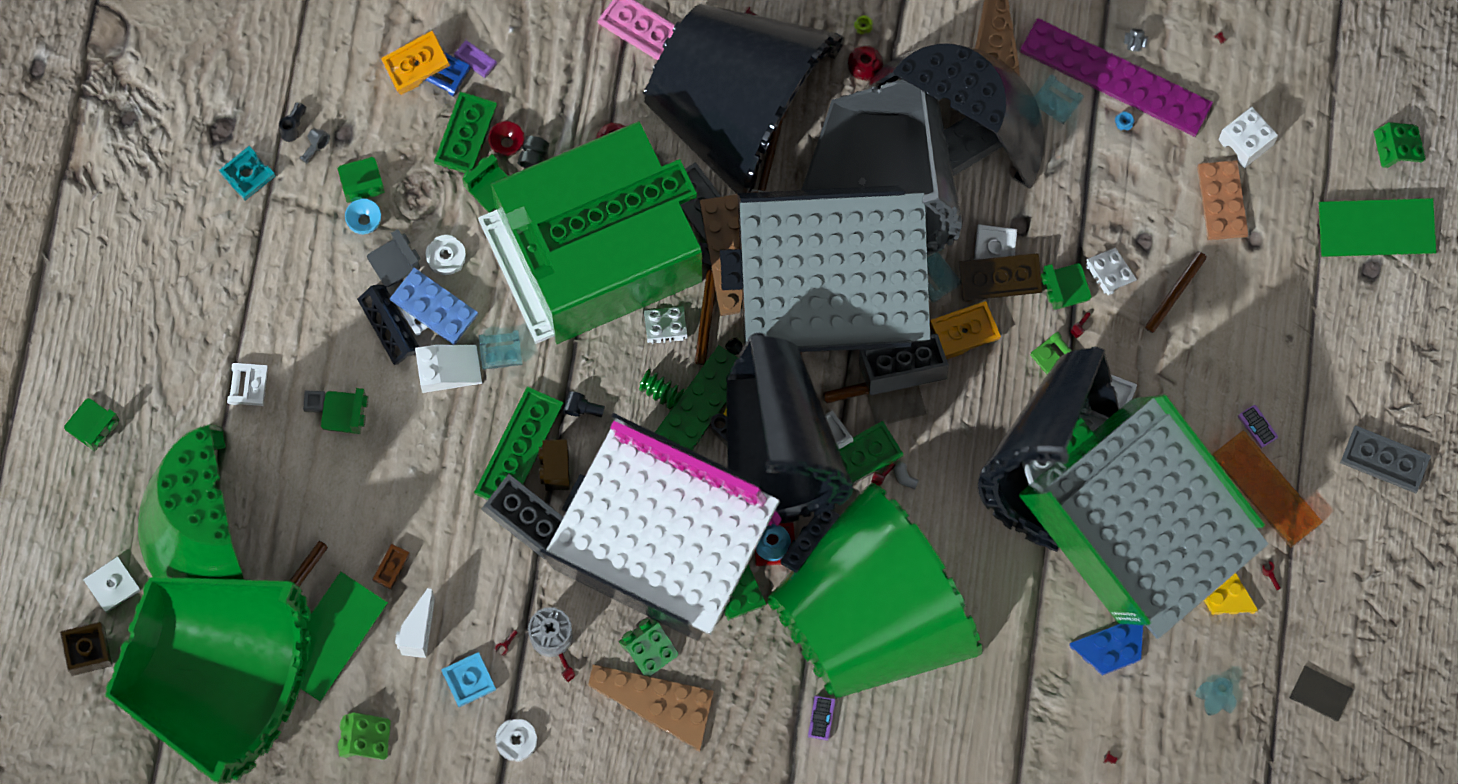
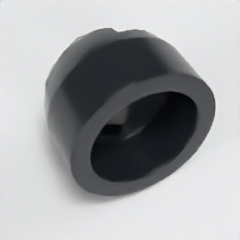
M732 338L726 343L725 348L731 354L739 355L743 345L738 338Z

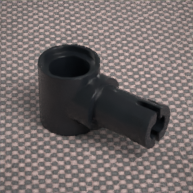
M296 102L290 115L281 118L279 121L281 138L284 141L292 142L297 139L298 127L301 123L300 119L306 111L304 104Z
M568 392L563 409L565 414L580 417L581 414L584 415L586 413L602 418L605 406L588 402V399H585V395L581 393Z

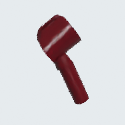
M1086 312L1083 318L1073 325L1071 333L1076 338H1079L1085 332L1082 326L1091 314L1089 312Z
M891 463L882 474L875 471L871 482L881 486L887 474L896 465Z
M1269 561L1271 570H1266L1264 565H1262V574L1271 579L1276 590H1280L1281 587L1274 575L1275 566L1273 562Z
M513 630L504 643L496 645L495 651L497 652L501 646H504L505 651L502 653V656L507 655L509 652L508 646L518 632Z
M561 653L558 656L565 668L561 675L567 682H570L575 677V673L567 663L564 654Z

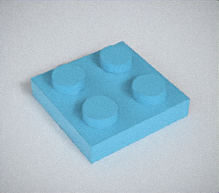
M479 652L441 669L458 707H462L496 691Z

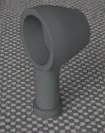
M314 128L308 133L307 137L311 145L299 157L307 164L308 160L317 150H322L326 147L330 140V135L327 132Z

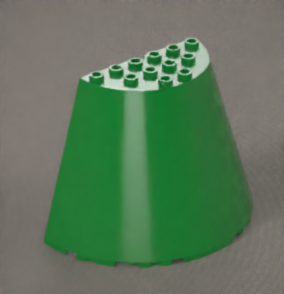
M210 424L201 426L181 437L167 452L145 489L138 516V537L143 559L152 577L245 580L231 541L222 490L215 488V482L220 479L215 450L226 447L223 429L220 426Z
M870 484L861 491L831 526L797 573L791 570L769 595V600H767L773 611L777 610L780 617L778 618L783 627H788L791 631L790 637L796 645L800 643L802 647L801 653L807 662L809 660L814 666L812 669L818 678L822 677L826 683L824 688L829 695L833 694L836 699L975 658L982 654V644L978 642L981 639L976 630L975 622L971 615L966 617L964 610L966 607L965 601L952 577L949 578L946 571H944L946 567L916 523L912 524L907 518L909 517L908 513L902 509L895 499L891 498L888 500L884 496L887 494L886 490L876 484Z
M149 577L148 582L144 585L141 601L136 606L134 619L128 628V631L131 633L128 641L125 640L121 646L119 659L114 664L113 675L106 685L105 696L213 782L228 784L231 783V779L237 781L256 767L255 761L260 755L263 756L270 751L274 741L281 734V731L278 730L281 722L287 723L298 698L306 672L302 670L303 660L308 661V650L311 644V635L309 630H307V621L311 620L307 598L301 595L302 590L299 586L289 581ZM179 666H191L197 669L198 671L182 670L175 668ZM202 676L205 680L204 693L200 692ZM181 678L190 679L192 681L193 686H191L188 680H182Z

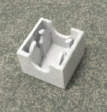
M1251 107L1222 129L1219 141L1225 148L1230 146L1238 156L1237 161L1243 168H1246L1274 146L1278 134Z

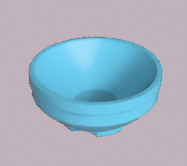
M358 199L347 207L345 221L353 232L369 234L379 226L381 211L379 206L372 200ZM363 215L370 218L369 223L366 225H361L358 222L359 218Z
M767 525L755 551L765 560H780L786 554L791 544L790 536L785 528L780 525ZM770 534L776 535L779 538L778 543L775 545L768 544L766 541L767 536Z

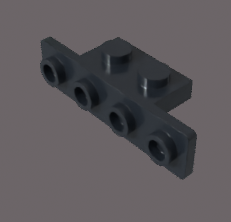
M830 510L814 516L809 524L801 529L796 541L793 540L780 564L797 573L840 515Z

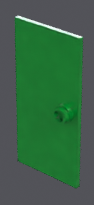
M1433 198L1318 202L1321 257L1436 254Z
M341 571L312 612L311 620L307 621V630H309L311 635V644L308 650V661L303 660L302 670L306 672L300 689L319 702L325 697L388 604V602Z

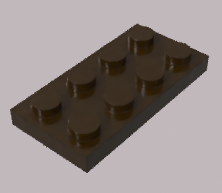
M1039 253L959 261L963 301L1043 293Z

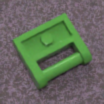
M1059 332L1054 333L1030 354L1046 374L1049 373L1053 365L1060 358L1051 347L1053 344H1056L1064 354L1072 351L1061 339L1062 336Z

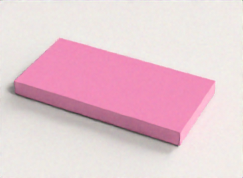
M612 0L598 19V24L656 60L659 59L664 50L662 48L664 41L667 37L671 38L674 33L672 31L675 26L635 0Z

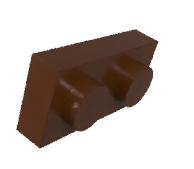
M391 544L372 580L391 590L410 556V552Z

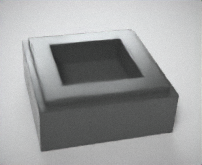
M305 390L304 412H323L325 391Z

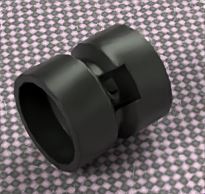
M526 136L523 143L524 151L520 153L518 165L526 169L545 161L544 156L548 153L549 142L540 137Z

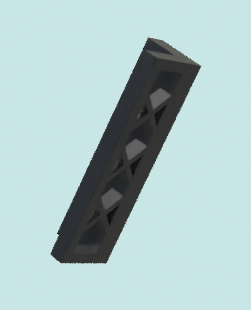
M384 284L371 285L357 300L392 363L398 365L407 356L416 355L415 348H418L419 345L396 304L390 301L391 295ZM368 296L372 299V307H369L365 300ZM377 312L380 313L382 317L381 324L378 323L376 320ZM386 329H389L391 333L390 340H387L385 336ZM395 345L402 352L398 357L395 354Z

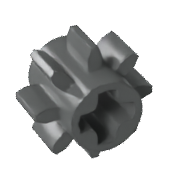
M1132 28L1130 33H1125L1124 44H1127V49L1140 52L1142 47L1146 48L1148 36H1144V30Z

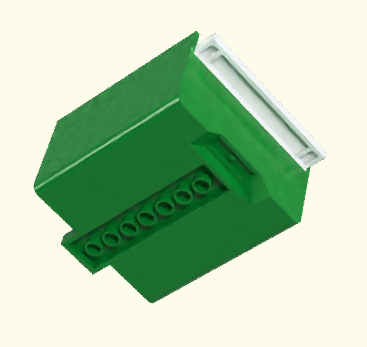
M640 121L491 183L495 211L478 217L535 344L554 337L557 345L702 282V251L680 206L697 198V193L680 159L661 166Z

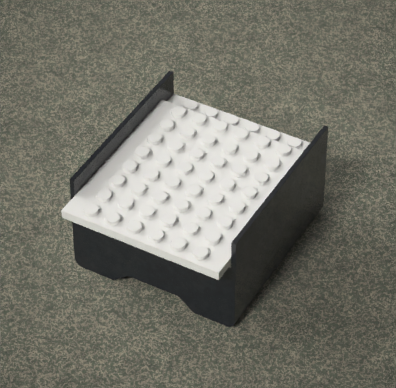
M613 413L612 418L614 421L760 488L767 498L764 506L759 504L753 506L745 501L746 498L741 495L734 497L727 493V489L722 486L720 489H717L708 484L709 481L704 477L702 480L696 479L686 469L682 472L672 467L673 464L668 462V460L664 463L655 459V456L650 451L645 454L637 450V447L633 446L630 441L628 444H622L610 429L587 475H579L561 509L566 515L548 549L541 548L540 553L553 570L699 641L703 632L711 635L775 512L779 500L765 494L760 483Z

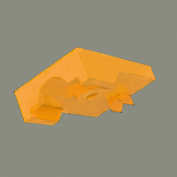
M433 31L381 58L400 95L418 87L424 79L450 66Z
M986 301L932 319L929 323L933 334H938L946 359L962 355L970 349L1001 338ZM962 329H967L968 332L963 333Z

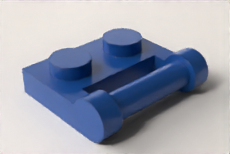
M445 53L450 66L438 73L454 80L452 85L433 75L424 79L423 82L428 81L448 91V94L454 97L470 70V65Z

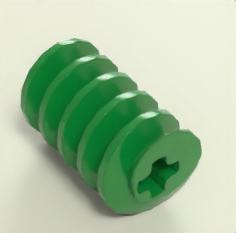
M649 368L640 381L639 391L642 393L646 391L647 396L653 395L655 401L660 399V404H666L668 409L673 408L683 394L684 388L678 392L679 385L676 384L671 388V380L665 384V377L663 376L658 380L659 373L656 372L650 375L652 369Z

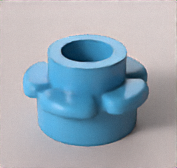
M1122 112L1115 118L1117 128L1120 130H1130L1134 123L1133 116L1128 112Z

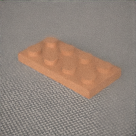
M1237 160L1198 164L1197 169L1208 240L1247 237L1248 229Z

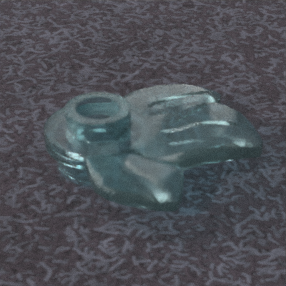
M1218 678L1213 683L1205 682L1195 693L1196 697L1205 700L1204 707L1206 714L1209 716L1217 714L1222 708L1228 713H1232L1236 706V699L1232 694V683L1226 678ZM1223 685L1226 691L1221 692L1218 687Z

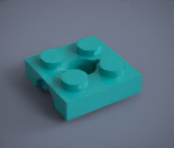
M250 146L219 169L220 174L244 201L276 177L275 173L260 160ZM253 169L250 176H241L243 170Z

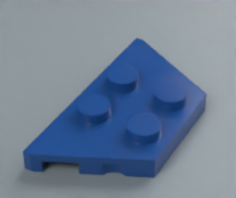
M1119 624L1074 641L1069 646L1103 676L1141 661L1143 625Z

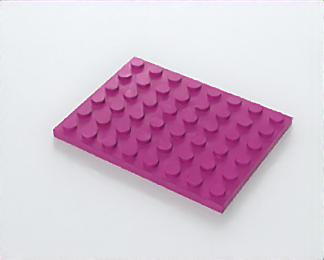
M613 421L610 427L620 443L628 445L630 441L633 446L637 447V450L645 454L650 451L655 456V459L664 463L668 460V462L673 464L672 467L682 472L686 469L696 479L702 480L704 477L711 486L720 489L722 486L727 489V493L734 497L741 495L746 498L745 501L753 506L757 504L764 506L767 500L760 488L623 424ZM776 511L773 513L768 526L772 524L779 525L781 517Z

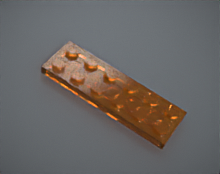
M1244 430L1212 454L1221 468L1290 548L1323 523Z

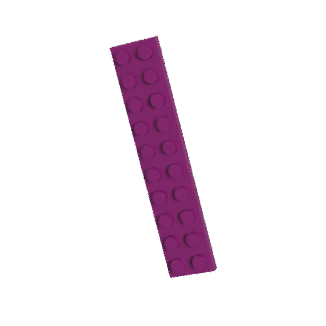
M1040 18L1036 19L1020 49V53L1193 137H1196L1213 104L1212 101Z

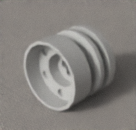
M553 607L543 608L531 617L528 630L530 642L534 650L546 657H557L569 649L573 640L572 627L568 616L562 610ZM546 628H554V632L550 631L549 633H547Z

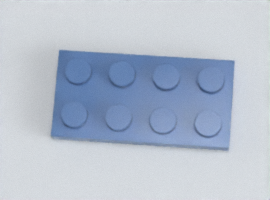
M413 268L390 297V301L453 345L457 343L478 316L477 311L416 268Z

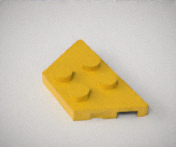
M1236 573L1204 599L1212 615L1223 613L1255 614L1258 611Z

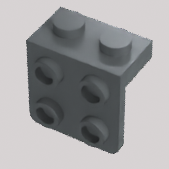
M398 229L391 233L393 240L367 255L369 263L385 287H390L407 277L413 268L420 269L418 262L420 257L417 251L410 249L408 237L405 233L401 234Z

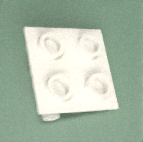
M1116 248L1087 259V269L1090 270L1094 279L1099 278L1097 284L1102 283L1100 287L1103 293L1108 296L1113 294L1115 289L1137 280Z
M683 306L644 311L647 343H661V339H663V343H666L665 338H669V342H672L671 338H673V341H684L683 339H687Z

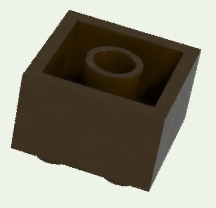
M567 439L543 440V447H539L540 465H543V467H539L541 484H545L546 491L570 490Z
M101 622L60 631L67 669L72 676L113 666L106 630Z

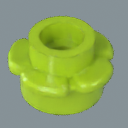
M860 16L854 22V28L857 29L859 34L870 33L873 29V22L868 16Z

